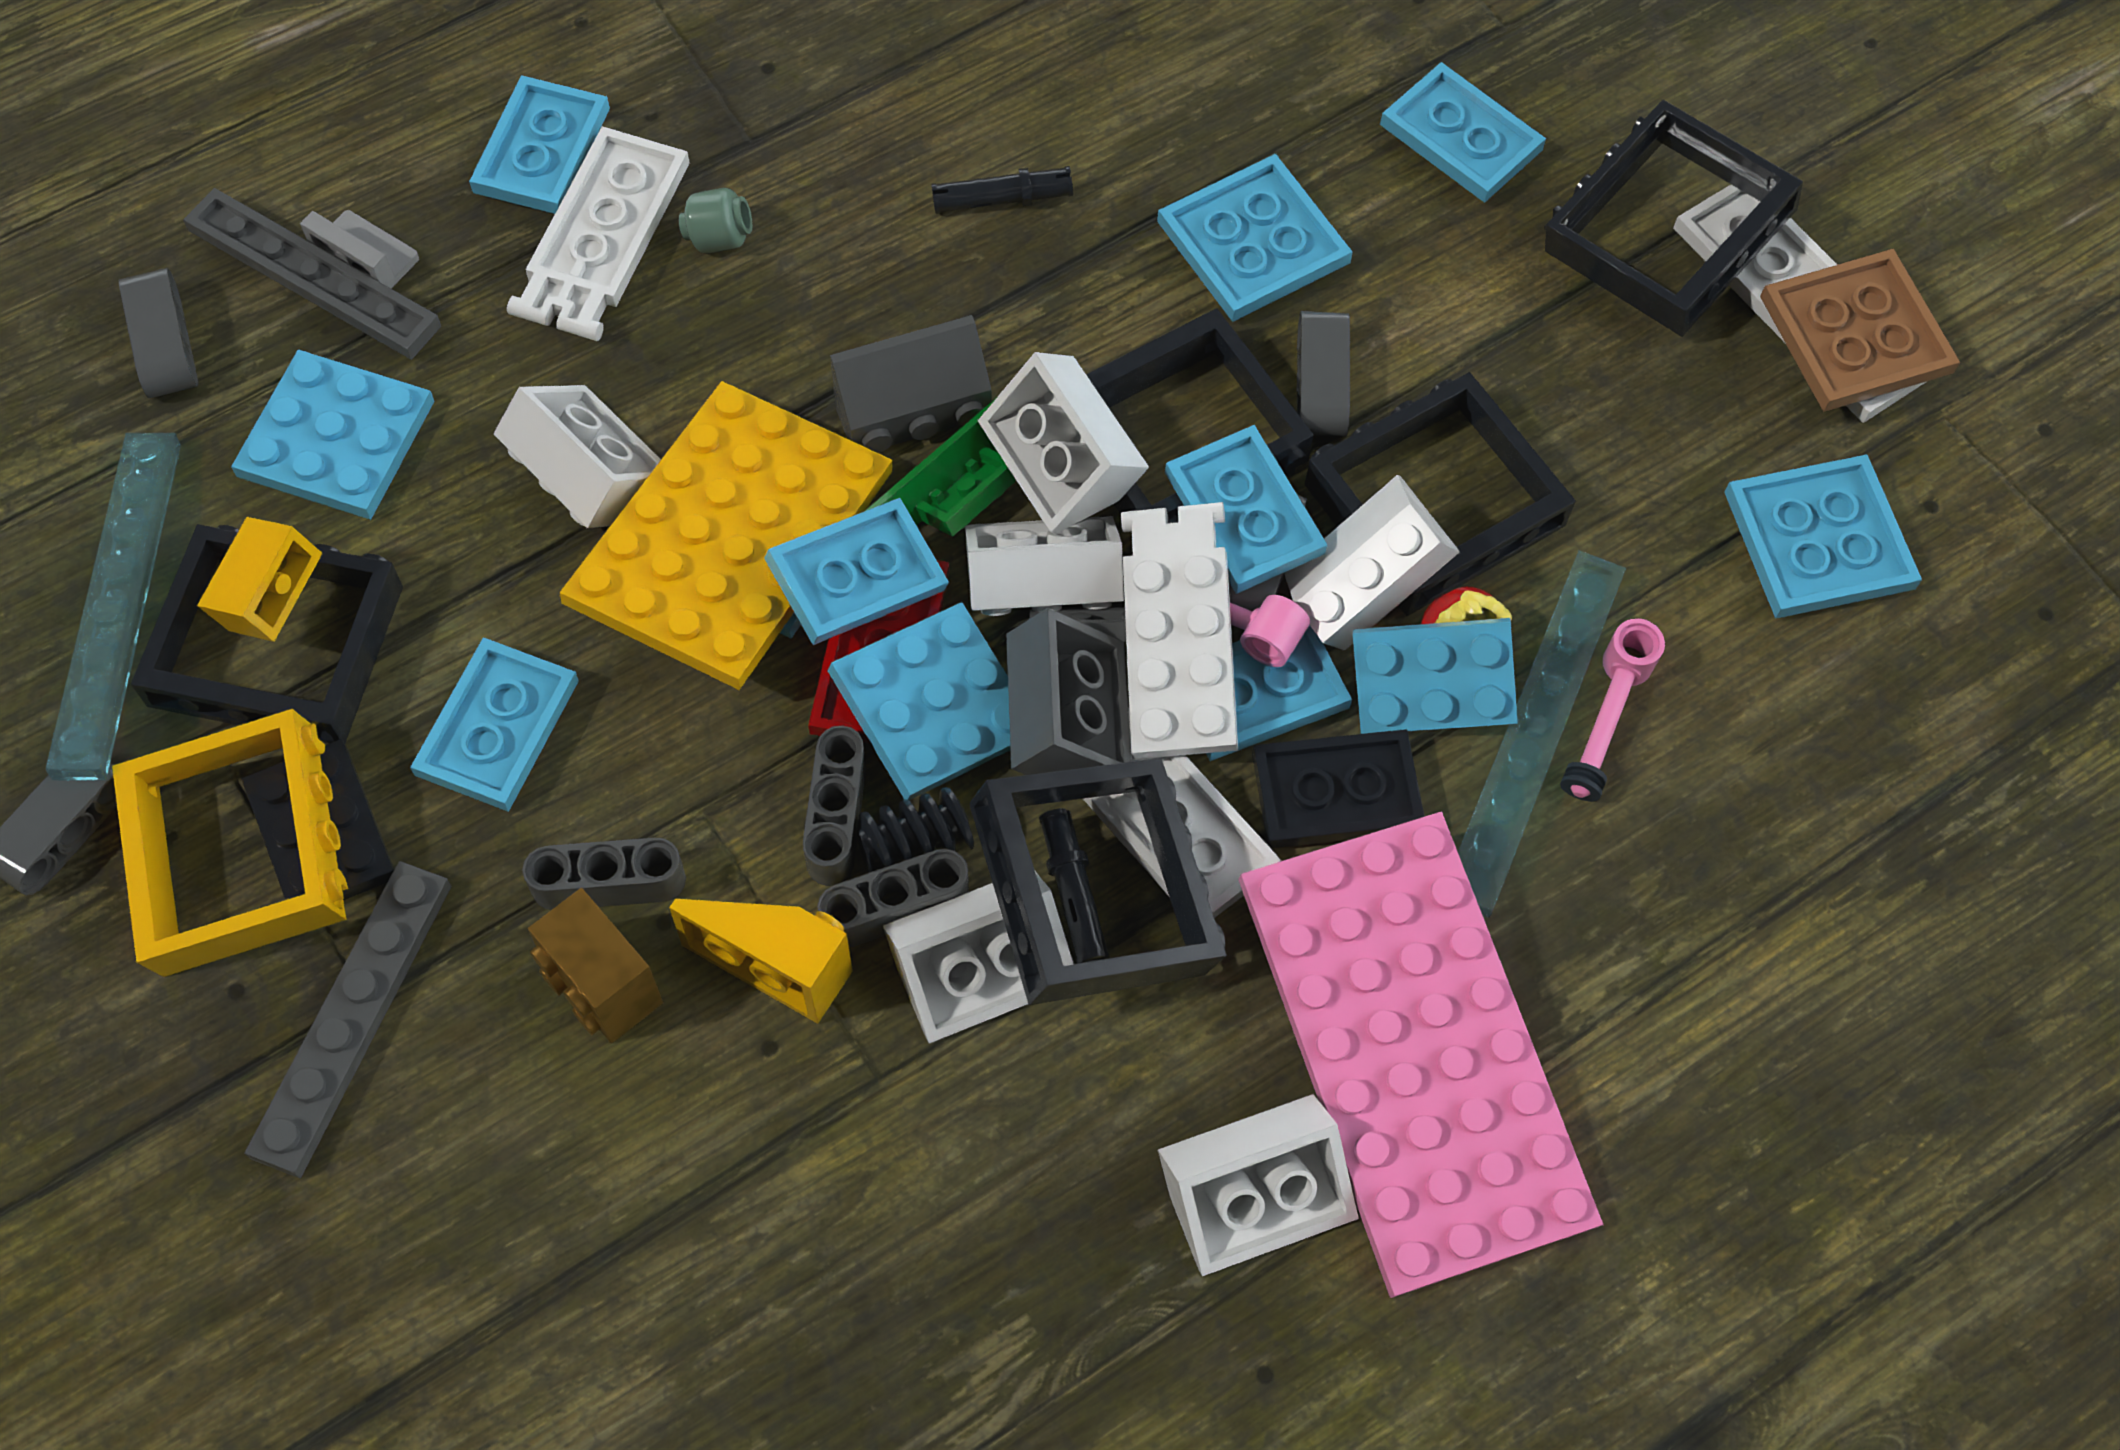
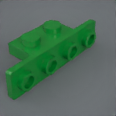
M994 400L865 511L901 498L916 526L923 521L952 537L965 528L973 518L1017 481L978 422L979 418Z

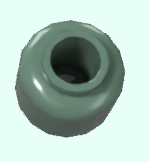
M718 188L691 194L686 201L685 212L679 214V227L684 240H691L694 247L701 253L710 254L739 248L744 243L746 234L752 232L753 225L749 205L744 197H738L730 188Z

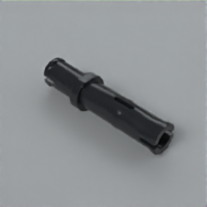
M1070 166L1029 172L1028 168L1018 169V174L941 184L932 183L935 214L1022 202L1023 206L1032 205V200L1061 196L1071 197L1073 196L1072 177H1070Z
M1064 808L1047 811L1039 816V822L1050 857L1046 861L1048 874L1055 876L1077 964L1110 959L1085 869L1089 865L1087 852L1080 850L1071 811H1066Z

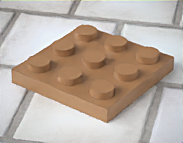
M1894 249L1766 285L1760 295L1763 304L1823 412L1953 374L1960 364L1955 352Z

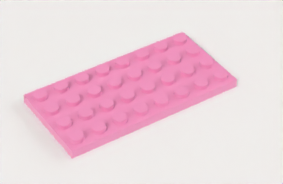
M1442 811L1240 875L1238 879L1317 1098L1338 1125L1354 1200L1390 1298L1603 1225Z

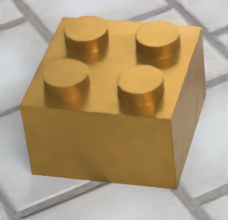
M582 887L527 928L536 945L530 951V954L541 968L539 970L540 974L558 996L564 993L565 997L574 1007L572 1012L591 1035L600 1030L612 1044L663 1004L649 965Z

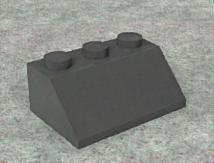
M972 315L830 355L836 410L846 437L877 453L888 449L891 445L912 439L924 440L932 437L937 432L960 425L964 426L992 402L991 385L976 324Z
M1046 608L1007 633L1011 769L1025 775L1132 762L1124 642L1050 608Z

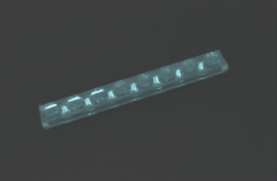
M176 433L125 434L45 769L52 780L107 779L181 447Z
M1580 550L1576 555L1516 705L1518 724L1508 725L1458 850L1481 913L1490 918L1626 570L1625 567Z

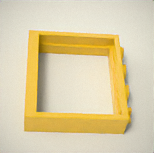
M289 709L112 766L136 963L162 977H166L347 920L342 890L348 889L343 873L338 869L336 851L340 849L341 841L335 824L330 820L328 802L332 801L333 792L330 781L322 770L320 754L325 752V744L318 739L316 724L309 723L294 709ZM283 748L305 894L179 933L160 787Z

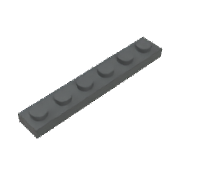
M213 188L183 219L189 232L410 360L416 356L441 328L438 315L216 188Z
M401 861L398 862L244 1153L251 1160L301 1179L452 887L447 878Z

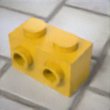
M246 517L197 606L230 632L275 642L318 563L322 552L293 526Z

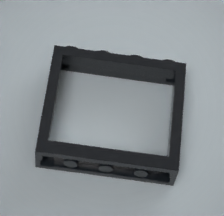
M1662 100L1646 118L1640 116L1637 119L1631 134L1622 144L1616 143L1609 149L1602 165L1593 175L1587 174L1580 180L1573 196L1563 207L1559 205L1553 209V218L1544 226V230H1546L1545 252L1683 337L1798 210L1803 181L1674 105ZM1662 144L1760 201L1676 295L1579 235Z
M1217 308L1086 374L1108 408L1216 353L1279 436V439L1267 444L1285 476L1295 474L1296 467L1309 461L1314 437L1313 433ZM1136 483L1118 502L1114 503L1120 514L1127 511L1166 508L1168 523H1178V506H1184L1177 493L1151 505Z
M1470 372L1454 381L1452 379L1443 380L1431 390L1430 394L1415 402L1407 400L1401 403L1392 411L1390 416L1375 424L1367 422L1361 425L1349 438L1335 446L1333 444L1324 445L1312 455L1309 461L1305 486L1338 527L1363 505L1340 476L1341 474L1460 409L1535 501L1532 505L1459 545L1457 549L1460 552L1398 605L1406 616L1413 614L1432 603L1436 598L1460 587L1565 527L1576 502Z
M197 524L132 679L131 685L147 707L234 725H242L294 709L309 723L316 724L318 739L323 743L329 744L339 739H343L344 743H346L403 589V585L392 562L375 554L367 553L357 556L342 553L329 545H314L322 552V555L309 578L366 589L323 703L172 673L197 612V605L206 590L217 560H223L239 529L229 525H219L215 528Z
M1162 758L986 780L969 803L1028 1005L1205 976L1227 956L1224 949V933L1219 924L1215 922L1208 900V885L1205 877L1199 873L1192 852L1191 833L1182 822L1176 803L1175 785L1173 780L1167 776ZM1136 792L1185 946L1063 966L1016 807Z

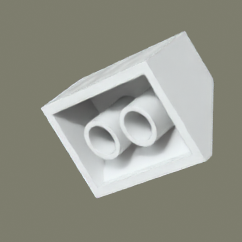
M1035 352L978 420L1051 533H1059L1118 502L1149 468L1074 356Z
M585 385L519 387L494 432V435L508 448L509 455L517 462L524 464L539 479V485L546 492L555 495L570 511L571 517L586 528L611 526L661 461Z
M1396 475L1324 538L1328 545L1325 555L1293 568L1284 574L1292 600L1308 614L1310 626L1324 644L1346 650L1353 644L1354 629L1372 628L1460 551L1402 477Z
M1113 516L1086 518L1059 533H1051L1043 520L972 524L965 527L972 610H981L984 615L999 616L1010 613L1012 611L1011 608L1032 607V610L1041 612L1046 608L1058 611L1062 608V605L1082 604L1083 608L1098 610L1110 607L1112 602L1124 601L1122 542Z
M1036 873L1063 966L1073 965L1052 892ZM993 883L883 925L898 973L929 1043L1028 1004Z
M1314 1094L1158 1149L1171 1201L1202 1276L1359 1219L1338 1125Z

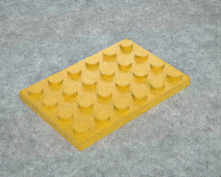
M721 381L560 591L561 603L740 690L794 613L764 559L768 549L864 512L892 473L893 460Z

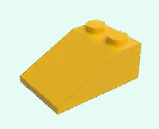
M675 899L669 907L683 947L817 1024L853 972L847 933L844 932L845 928L838 920L825 912L817 911L813 915L803 908L796 906Z

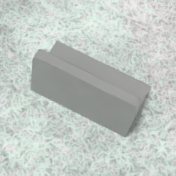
M345 210L333 223L312 211L300 223L308 242L391 289L419 260L415 249L350 210Z

